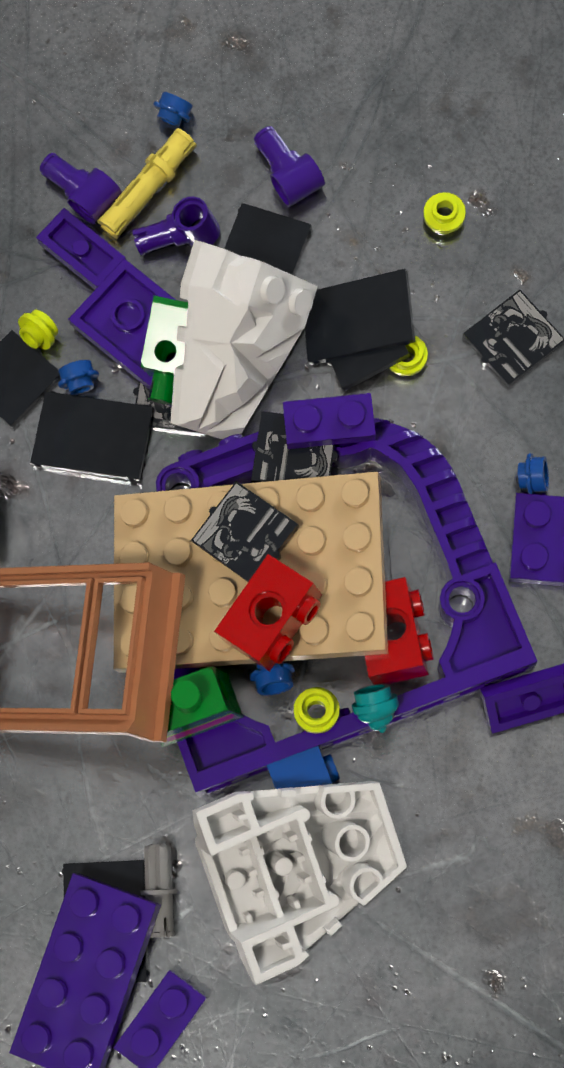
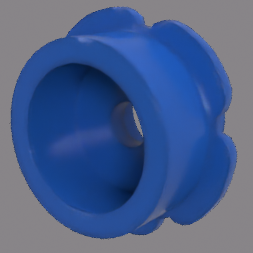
M163 92L159 102L154 101L153 106L159 109L157 118L167 124L180 127L182 121L188 123L191 120L189 114L193 105L174 94Z
M90 360L71 362L58 370L61 378L58 386L69 390L70 395L86 393L94 388L93 382L97 380L99 372L93 369Z
M529 453L525 462L518 463L520 489L527 488L529 494L548 491L549 471L545 456L534 457L532 453Z
M284 661L281 664L275 663L270 672L257 664V670L250 674V680L255 682L258 694L265 696L277 695L293 687L292 673L295 672L293 665L284 663Z

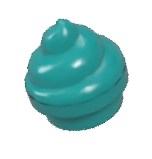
M375 684L356 690L354 692L355 702L352 704L353 713L357 715L361 722L368 723L372 730L384 733L387 725L393 720V713L398 709L397 694L391 693L389 684Z

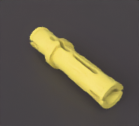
M176 128L156 154L152 153L145 159L146 165L142 171L131 181L112 206L97 220L104 231L118 239L165 182L169 183L174 179L176 169L197 147V144L193 142L194 140L182 129Z

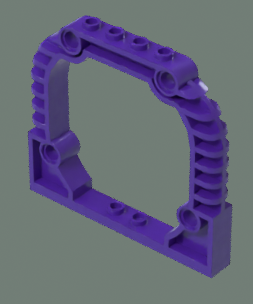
M374 418L376 440L336 444L334 451L337 452L338 458L335 462H332V467L349 468L372 460L401 478L419 507L445 570L448 582L441 590L438 610L443 622L452 628L447 646L438 662L437 669L441 679L398 695L399 706L393 713L394 716L393 720L389 723L390 725L477 692L481 687L502 682L534 670L538 661L496 562H492L460 483L446 458L419 433L390 423L388 420ZM258 432L245 437L241 434L231 435L218 443V447L205 452L196 449L182 454L178 457V462L168 465L158 474L156 480L157 492L169 491L177 483H187L191 488L233 485L236 481L240 484L252 483L251 478L255 458L252 443L257 441ZM455 595H466L471 599L474 607L468 612H457L452 609L449 600ZM200 667L175 669L174 679L199 671ZM349 708L340 709L337 723L330 730L319 734L303 731L275 742L269 725L243 715L241 719L181 740L177 744L195 793L200 798L268 772L267 765L316 746H319L320 751H323L374 730L369 727L368 723L361 722L357 715L350 712Z

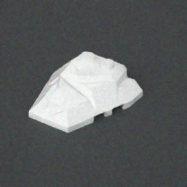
M194 240L180 288V298L188 300L186 326L182 325L177 328V341L185 342L183 364L174 368L170 423L222 440L231 435L242 434L305 328L318 286L262 261L240 256L226 249Z
M377 781L240 791L192 810L193 824L197 833L195 845L222 922L229 937L235 942L240 959L255 985L301 964L309 956L306 952L307 949L326 932L332 936L342 927L339 921L359 903L365 906L407 868L380 783Z

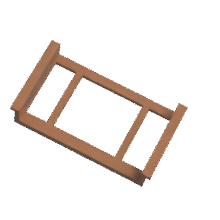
M150 562L0 568V588L86 585L71 708H0V732L128 735L148 742L166 743L186 575L169 572ZM137 584L122 709H88L103 585Z

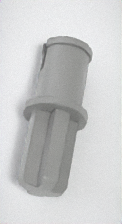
M150 844L144 848L145 890H141V895H145V899L161 904L150 938L175 936L173 894H177V889H172L171 847L167 844Z

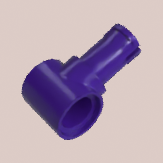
M272 126L263 128L255 135L254 144L269 162L272 173L270 175L271 182L285 205L291 207L325 186L324 177L312 157L307 153L300 156L297 151L290 150Z
M53 152L48 154L40 165L41 174L64 190L69 206L90 224H96L97 220L122 193L115 181L103 171L94 168L90 173L85 169L78 170Z
M194 196L180 200L165 220L133 230L135 245L141 256L175 244L177 247L189 244L193 247L194 240L213 245L220 234L218 221L206 203ZM201 219L197 225L191 227L195 221Z

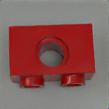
M267 554L214 632L225 643L270 672L275 663L281 664L290 654L294 645V640L292 639L301 625H308L314 619L321 605L319 599L322 594L312 581ZM276 606L282 607V615L277 622L270 625L263 624V616L268 609Z
M406 577L385 581L387 627L392 623L400 622L406 625V630L399 639L387 640L388 654L365 655L368 677L374 685L391 684L428 676L426 661L434 660L429 634H420L417 618L425 616L419 589L411 590Z

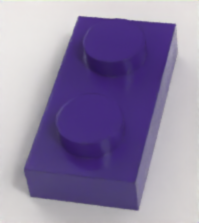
M65 208L36 237L40 246L93 289H96L124 258L126 259L124 255Z
M371 393L283 402L287 449L376 440Z
M564 664L481 687L480 691L486 719L492 734L564 713Z
M169 970L113 1048L138 1068H159L208 998L172 970Z

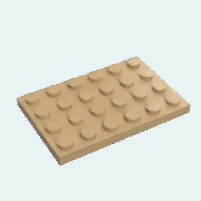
M367 472L241 484L300 526L280 552L281 559L279 561L312 581L322 594L319 599L321 605L318 613L308 625H301L292 639L294 640L293 648L284 661L388 654L382 496L379 473ZM233 485L114 495V564L150 562L169 572L186 575L175 669L255 663L225 643L214 632L248 582L191 541L210 516L209 509L212 506L217 507ZM114 584L113 669L118 673H126L137 584ZM276 606L268 609L263 616V624L270 625L277 622L282 615V607Z

